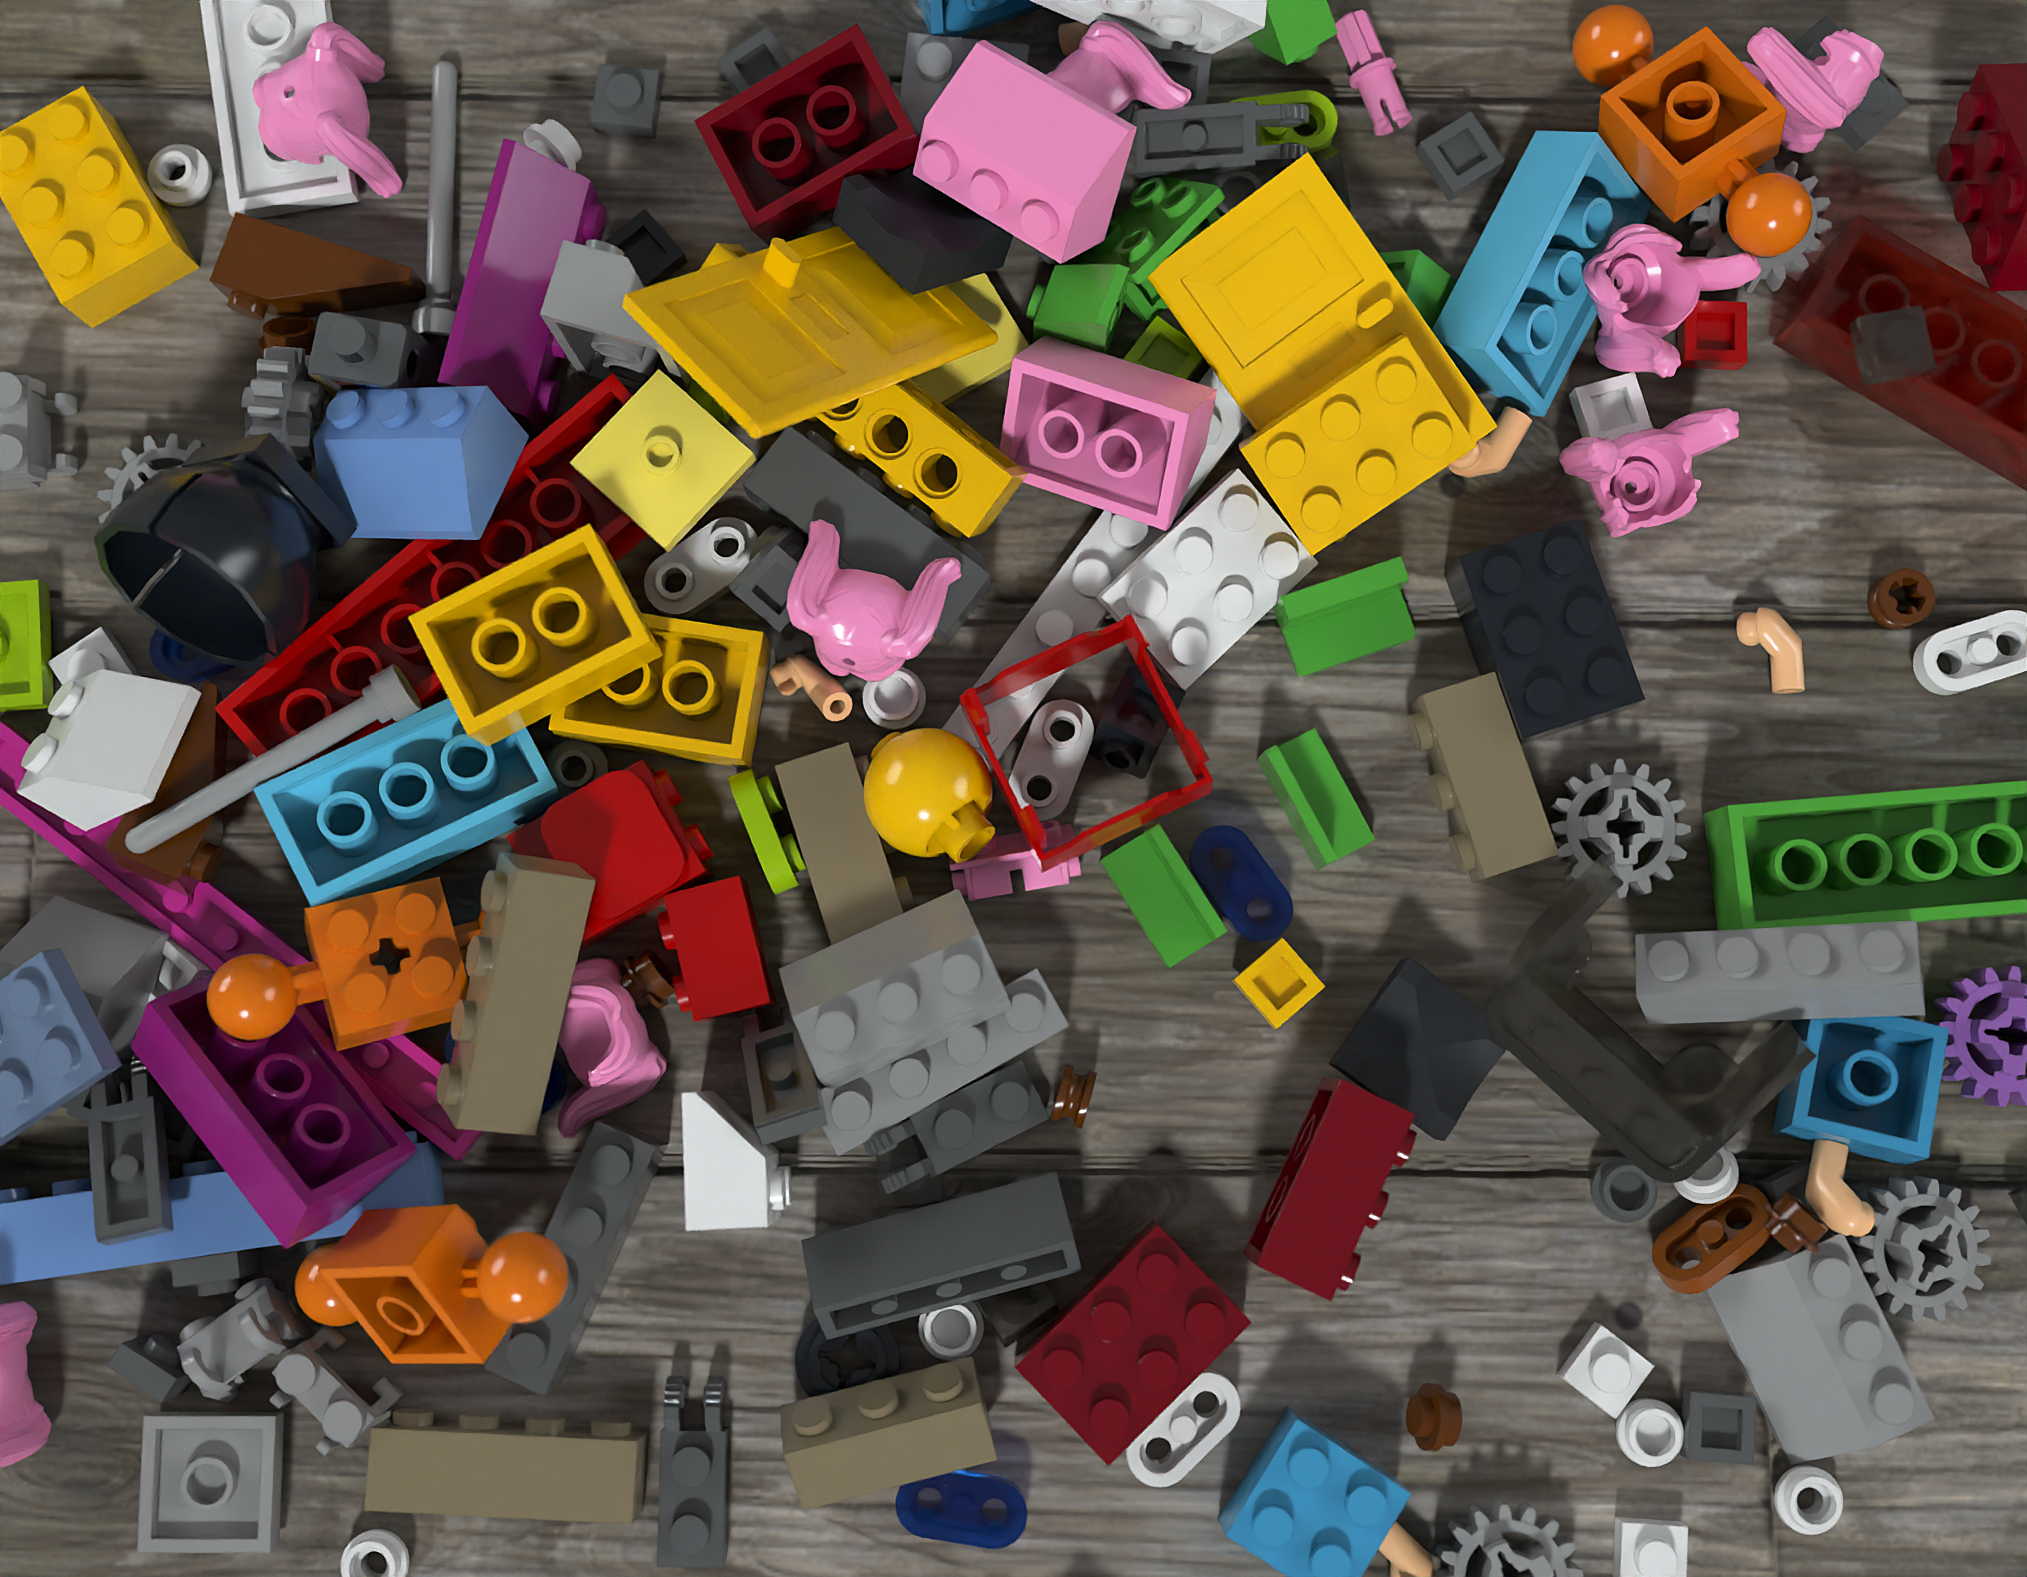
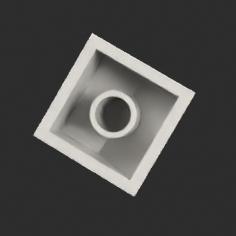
M99 669L77 682L67 681L56 692L49 704L48 713L53 715V718L46 733L39 735L31 743L23 756L21 766L27 769L16 792L84 831L153 801L201 696V692L187 685L105 669Z
M714 1090L682 1093L686 1231L770 1226L782 1217V1210H785V1205L792 1204L791 1167L780 1166V1151L771 1143L762 1145L756 1129Z

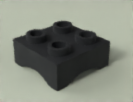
M915 163L904 171L886 178L872 179L858 174L843 179L832 221L855 241L859 248L868 253L900 286L904 287L912 295L1003 267L1014 235L913 175Z
M1411 957L1400 959L1335 1053L1329 1065L1367 1092L1414 1113L1415 1116L1412 1124L1433 1139L1445 1141L1477 1088L1506 1052L1518 1033L1471 1003L1442 982L1428 969Z

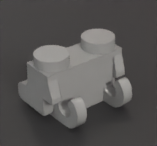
M0 372V490L40 488V481H47V477L74 475L79 472L78 458L73 455L56 454V461H51V416L76 414L78 406L75 396L66 393H56L55 401L44 400L40 397L46 396V384L44 382L31 378L28 375H13L8 372Z
M258 1278L242 1286L234 1295L237 1305L219 1318L214 1316L200 1318L187 1325L181 1331L179 1337L182 1344L177 1349L183 1370L199 1386L203 1396L226 1403L230 1402L239 1395L238 1387L247 1382V1376L244 1371L268 1354L279 1355L286 1349L291 1350L314 1336L309 1325L300 1320L294 1313L285 1292L277 1290L270 1278Z
M324 1325L309 1340L300 1343L288 1356L279 1362L272 1374L275 1376L281 1390H278L269 1400L277 1410H281L296 1397L322 1423L327 1437L325 1436L315 1448L324 1457L329 1455L341 1443L346 1448H351L405 1395L397 1385L393 1386L383 1377L372 1388L380 1399L372 1406L365 1400H362L327 1365L328 1362L319 1354L326 1345L336 1352L347 1342V1339L340 1333L341 1329L338 1326Z

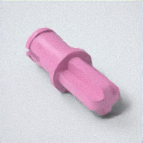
M1365 10L1345 14L1335 23L1338 31L1336 34L1352 73L1348 79L1350 87L1353 89L1358 88L1374 126L1375 135L1384 136L1395 131L1386 112L1387 106L1393 121L1397 122L1400 129L1412 120L1411 112L1406 107L1392 73L1396 68V63L1393 58H1386L1371 19Z

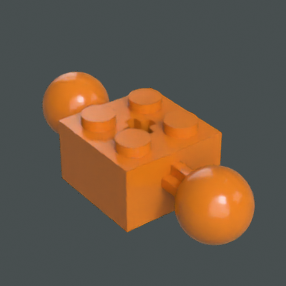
M1617 4L1607 5L1590 13L1582 21L1575 33L1572 45L1573 60L1578 71L1586 80L1601 87H1613L1600 97L1598 134L1627 173L1672 223H1675L1721 193L1729 201L1726 211V224L1729 235L1740 249L1759 257H1773L1786 253L1798 245L1806 235L1812 221V202L1807 190L1799 181L1789 175L1777 172L1759 174L1755 170L1778 155L1787 110L1707 26L1653 61L1651 59L1654 47L1653 33L1648 21L1640 12L1629 6Z
M439 877L306 908L304 929L313 961L287 968L279 960L264 954H244L230 959L215 972L210 981L207 991V1005L210 1015L215 1023L227 1034L244 1040H258L269 1037L285 1027L298 1005L323 999L337 1051L452 1021L456 1003L459 1000L466 999L469 982L463 963H466L467 950L472 937L475 935L480 936L486 911L481 909L477 921L453 926ZM383 953H391L393 957L402 959L397 974L388 975L384 965L373 966L372 964L377 962L378 955Z
M457 1204L371 1209L363 1212L341 1240L320 1245L304 1258L296 1274L295 1294L299 1306L305 1314L320 1324L344 1326L358 1321L392 1364L485 1363L513 1323H529L539 1320L557 1307L566 1292L569 1271L561 1249L551 1239L535 1232L521 1231L511 1233L498 1239L488 1247L477 1232V1225L473 1218L460 1209Z

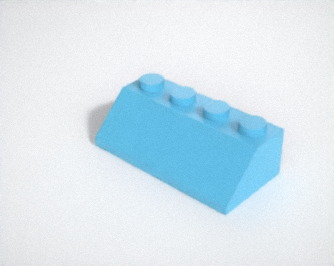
M1535 132L1432 329V332L1467 382L1534 416H1545L1597 315L1593 299L1589 295L1582 275L1585 264L1595 255L1603 253L1610 237L1617 230L1631 224H1644L1652 208L1597 132Z
M449 698L253 788L312 907L389 889L545 814L551 805L560 800L557 786L526 727L487 747L467 735Z

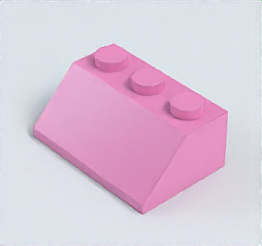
M982 40L975 44L926 115L913 175L1062 264L1104 241L1137 127L986 40Z
M1045 335L1012 359L999 450L1028 472L1023 483L1166 531L1173 523L1206 448L1217 389Z

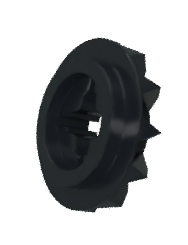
M817 1317L811 1321L800 1337L795 1355L797 1376L806 1394L809 1397H816L875 1380L897 1376L900 1369L899 1343L889 1326L884 1324L855 1332L857 1333L855 1342L858 1343L857 1354L867 1357V1361L875 1362L876 1366L867 1364L866 1367H855L851 1377L847 1378L846 1386H840L842 1375L839 1374L840 1363L830 1360V1356L820 1353L821 1351L830 1353L831 1350H842L851 1334L827 1340Z

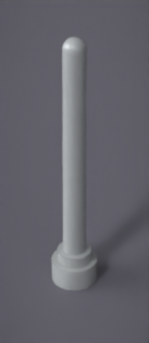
M448 61L436 63L432 70L425 299L419 302V309L412 313L411 327L437 349L447 348L457 311V305L451 301L457 70Z
M392 664L370 677L371 684L362 689L363 697L131 829L125 837L127 848L133 853L138 854L149 851L253 791V788L278 777L377 719L381 723H385L392 718L396 722L404 720L422 709L415 690L397 665Z

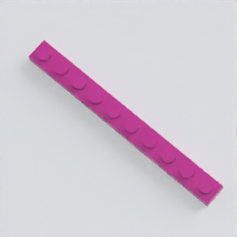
M0 721V804L159 929L169 933L173 940L214 972L230 959L244 954L263 953L279 960L287 968L313 961L307 954L211 880L205 884L199 882L191 897H187L120 867L105 849V845L124 814L84 831L17 793L16 791L27 769L21 766V762L33 741L11 724ZM323 999L303 1004L334 1043ZM408 1033L340 1050L379 1101L456 1161L463 1160L485 1132L456 1129L441 1104L438 1103L436 1096L438 1075L441 1067L447 1063Z

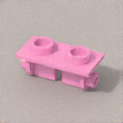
M1055 820L1040 821L1046 833L1047 848L1043 850V853L1053 850L1075 837L1071 824L1060 825ZM1022 832L997 836L994 833V836L983 850L963 863H956L948 854L950 871L963 869L951 872L954 890L959 888L962 896L968 895L969 901L1012 894L1013 890L1009 872L1012 870L1022 869L1026 891L1070 884L1069 877L1081 875L1078 856L1041 873Z

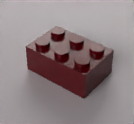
M858 24L841 32L694 120L748 226L768 246H770L773 238H781L785 241L833 213L844 178L861 174L866 178L881 179L900 173L912 166L916 161L921 138L875 49Z
M2027 63L1979 64L1969 91L1964 92L1960 97L1957 107V122L1949 142L1944 144L1939 150L1936 164L1937 176L1946 185L1954 204L1955 219L1963 225L1971 244L1972 259L1976 265H1980L1990 291L2027 290Z
M1322 1077L1242 1254L1256 1266L1330 1302L1337 1288L1345 1292L1351 1285L1361 1262V1254L1354 1251L1365 1227L1373 1230L1377 1226L1387 1206L1389 1193L1382 1190L1392 1165L1401 1168L1414 1146L1417 1132L1409 1127L1415 1114L1342 1079Z
M1152 1219L1015 1355V1368L1109 1467L1252 1322Z

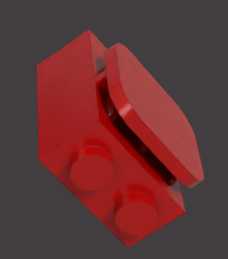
M643 759L622 771H612L599 777L551 805L543 816L506 836L515 854L577 863L596 880L579 952L584 951L664 905L663 895L693 888L714 876L706 860L712 858L715 854L697 823L686 827L675 808V805L684 801L675 782L665 768L655 773L653 767Z

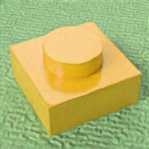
M1283 937L1232 980L1273 1029L1279 1028L1325 987Z

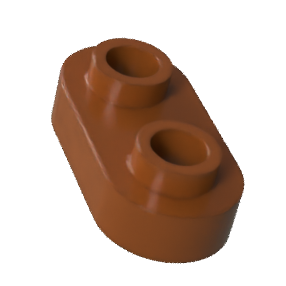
M1737 1183L1733 1192L1725 1199L1709 1204L1699 1203L1665 1229L1656 1238L1652 1247V1260L1664 1284L1670 1289L1683 1294H1696L1706 1291L1767 1244L1772 1235L1763 1225L1771 1217L1764 1208V1205L1768 1202L1765 1195L1751 1185ZM1740 1221L1751 1222L1742 1230L1732 1229ZM1688 1261H1701L1698 1265L1692 1268L1681 1269L1682 1266Z

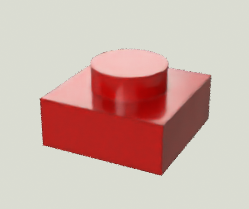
M1698 300L1693 311L1677 327V350L1681 360V365L1677 368L1740 370L1747 363V302Z

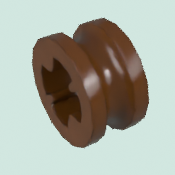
M1904 568L1895 570L1873 583L1868 592L1867 606L1870 615L1878 624L1888 629L1899 630L1908 628L1926 618L1934 607L1936 595L1932 583L1924 574L1917 570ZM1903 586L1906 588L1905 599L1912 602L1913 606L1898 612L1896 611L1897 600L1888 595L1890 592Z
M1065 1064L1050 1120L1058 1122L1062 1117H1069L1073 1120L1075 1127L1082 1128L1097 1073L1088 1071L1086 1075L1081 1076L1074 1072V1066Z

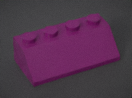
M503 138L437 382L442 387L487 386L525 432L541 434L545 417L552 418L554 416L560 397V383L556 381V376L561 358L568 359L540 316L563 240L585 246L586 241L589 239L601 240L604 233L606 207L602 205L591 180L517 141Z
M212 974L148 1001L130 1047L284 1249H287L341 1219L414 1156L417 1147L341 1051L336 1050L333 1041L303 1004L296 1007L292 1018L285 1027L269 1037L258 1040H244L224 1032L211 1017L207 1005V991L214 975Z

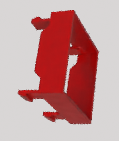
M1128 614L1124 616L1123 620L1101 630L1084 632L1002 670L989 682L977 688L967 689L964 694L959 695L962 712L1041 873L1211 793L1213 779L1205 765V762L1210 759L1195 730H1187L1145 649L1150 646V643L1136 616L1133 614ZM1125 641L1197 781L1184 788L1168 791L1081 832L1069 842L1043 853V850L1047 848L1044 828L1032 804L1023 807V809L1021 808L987 739L991 732L988 715L984 706Z

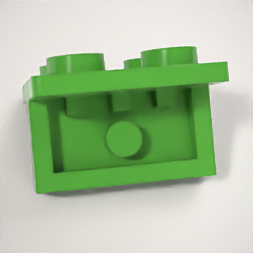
M1166 176L1148 179L1132 193L1130 197L1131 204L1115 220L1109 222L1104 241L1084 251L1077 258V262L1079 264H1120L1128 267L1129 275L1125 304L1138 321L1151 324L1154 318L1159 316L1168 306L1147 277L1166 258L1221 218L1215 208L1224 200L1225 195L1218 185Z

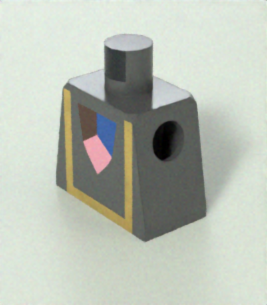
M321 312L310 355L308 375L312 382H320L325 390L324 400L332 401L338 391L343 389L442 387L437 381L445 354L414 329L406 325L332 312ZM410 365L416 366L411 380L407 374V367Z

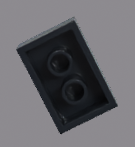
M1580 518L1460 556L1444 573L1479 675L1482 676L1491 672L1496 673L1520 744L1623 712L1645 700Z

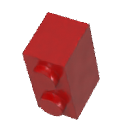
M735 876L663 895L667 911L658 913V923L666 949L676 948L682 973L673 975V984L682 1013L691 1011L694 1022L704 1023L754 1008L777 1004L747 880L741 876Z

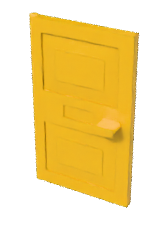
M1308 152L1166 258L1147 277L1256 432L1399 334L1407 337L1475 443L1498 427ZM1348 533L1337 539L1335 542H1341L1342 540H1344L1347 537Z
M838 226L788 242L781 238H773L767 249L627 293L622 304V308L754 439L994 345L998 341L997 333L946 285L912 295L908 290L900 286L868 253L859 248L855 241Z

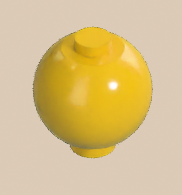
M920 728L902 734L900 732L891 733L875 746L871 753L873 760L868 767L864 781V804L871 824L888 844L899 851L919 857H936L947 852L956 863L968 861L985 848L995 833L994 826L985 818L992 804V780L984 759L968 741L946 730Z

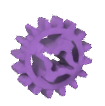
M2017 966L1999 967L1997 972L1992 967L1973 969L1972 981L1968 978H1955L1949 982L1956 996L1955 998H1935L1933 1002L1937 1009L1944 1013L1943 1021L1930 1022L1929 1024L1949 1028L1945 1052L1949 1065L1943 1070L1942 1079L1944 1081L1964 1079L1960 1095L1972 1099H1980L1984 1095L1987 1106L2006 1107L2009 1100L2013 1105L2027 1106V975L2021 978L2020 969ZM1980 1002V1010L1968 1019L1973 1008ZM1999 1030L2007 1033V1036L2019 1038L2020 1042L1998 1040V1036L1986 1035L1984 1031Z

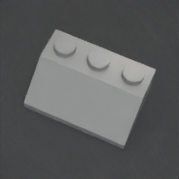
M589 239L586 241L585 246L563 240L540 316L578 375L602 382L613 373L626 389L638 391L660 369L688 394L692 380L690 374L622 308L625 294L644 288L629 259L624 257V252L616 246L600 240Z
M959 888L779 969L793 1020L818 1079L830 1091L1012 1008Z
M1830 1229L1815 1243L1819 1247L1816 1253L1809 1251L1803 1245L1794 1254L1779 1242L1750 1256L1719 1282L1704 1291L1755 1397H1757L1760 1408L1786 1461L1790 1464L1876 1448L1935 1419L1844 1234L1836 1233Z

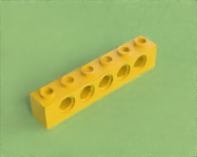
M716 243L699 270L751 253L741 245ZM909 378L859 398L856 407L852 411L841 405L807 419L812 422H817L820 419L837 433L834 441L841 449L859 460H865L867 457L884 470L885 473L882 479L891 489L909 499H912L914 496L918 497L934 510L930 517L936 524L955 537L960 538L964 534L970 538L986 533L1028 475L1026 470ZM895 416L901 418L908 429V440L901 450L896 448L888 437V425ZM943 454L950 457L957 467V480L952 488L942 485L936 475V464Z

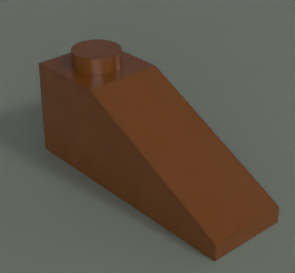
M235 212L209 280L228 298L226 305L230 309L256 320H264L266 313L277 317L294 315L309 318L319 316L321 312L344 313L420 302L425 299L426 285L411 267Z
M206 680L199 690L201 696L153 801L125 813L105 845V849L120 867L187 897H191L199 882L207 883L219 867L223 855V849L220 846L223 842L224 808L145 853L138 854L130 851L125 844V837L131 829L226 775L228 724L214 709L224 698L218 686Z

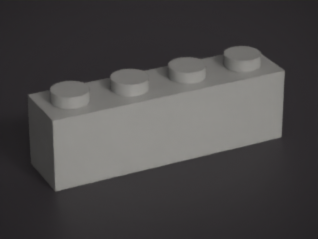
M1917 921L1635 935L1636 996L1647 1024L1925 1015Z
M1036 968L1004 986L1012 1006L1011 1009L831 1091L827 1087L822 1089L821 1093L828 1125L822 1126L837 1155L840 1156L1068 1027V1022L1038 969Z

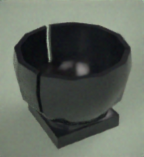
M265 433L197 448L181 465V468L160 470L109 512L94 536V542L101 570L127 603L133 602L148 581L181 549L179 555L151 584L133 609L172 640L218 663L258 669L276 659L300 636L317 603L315 553L319 550L343 547L357 528L271 433Z

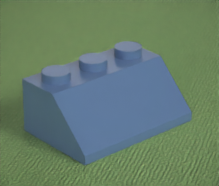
M487 386L339 390L336 397L329 403L326 409V416L313 438L319 487L357 528L350 538L480 540L529 435Z

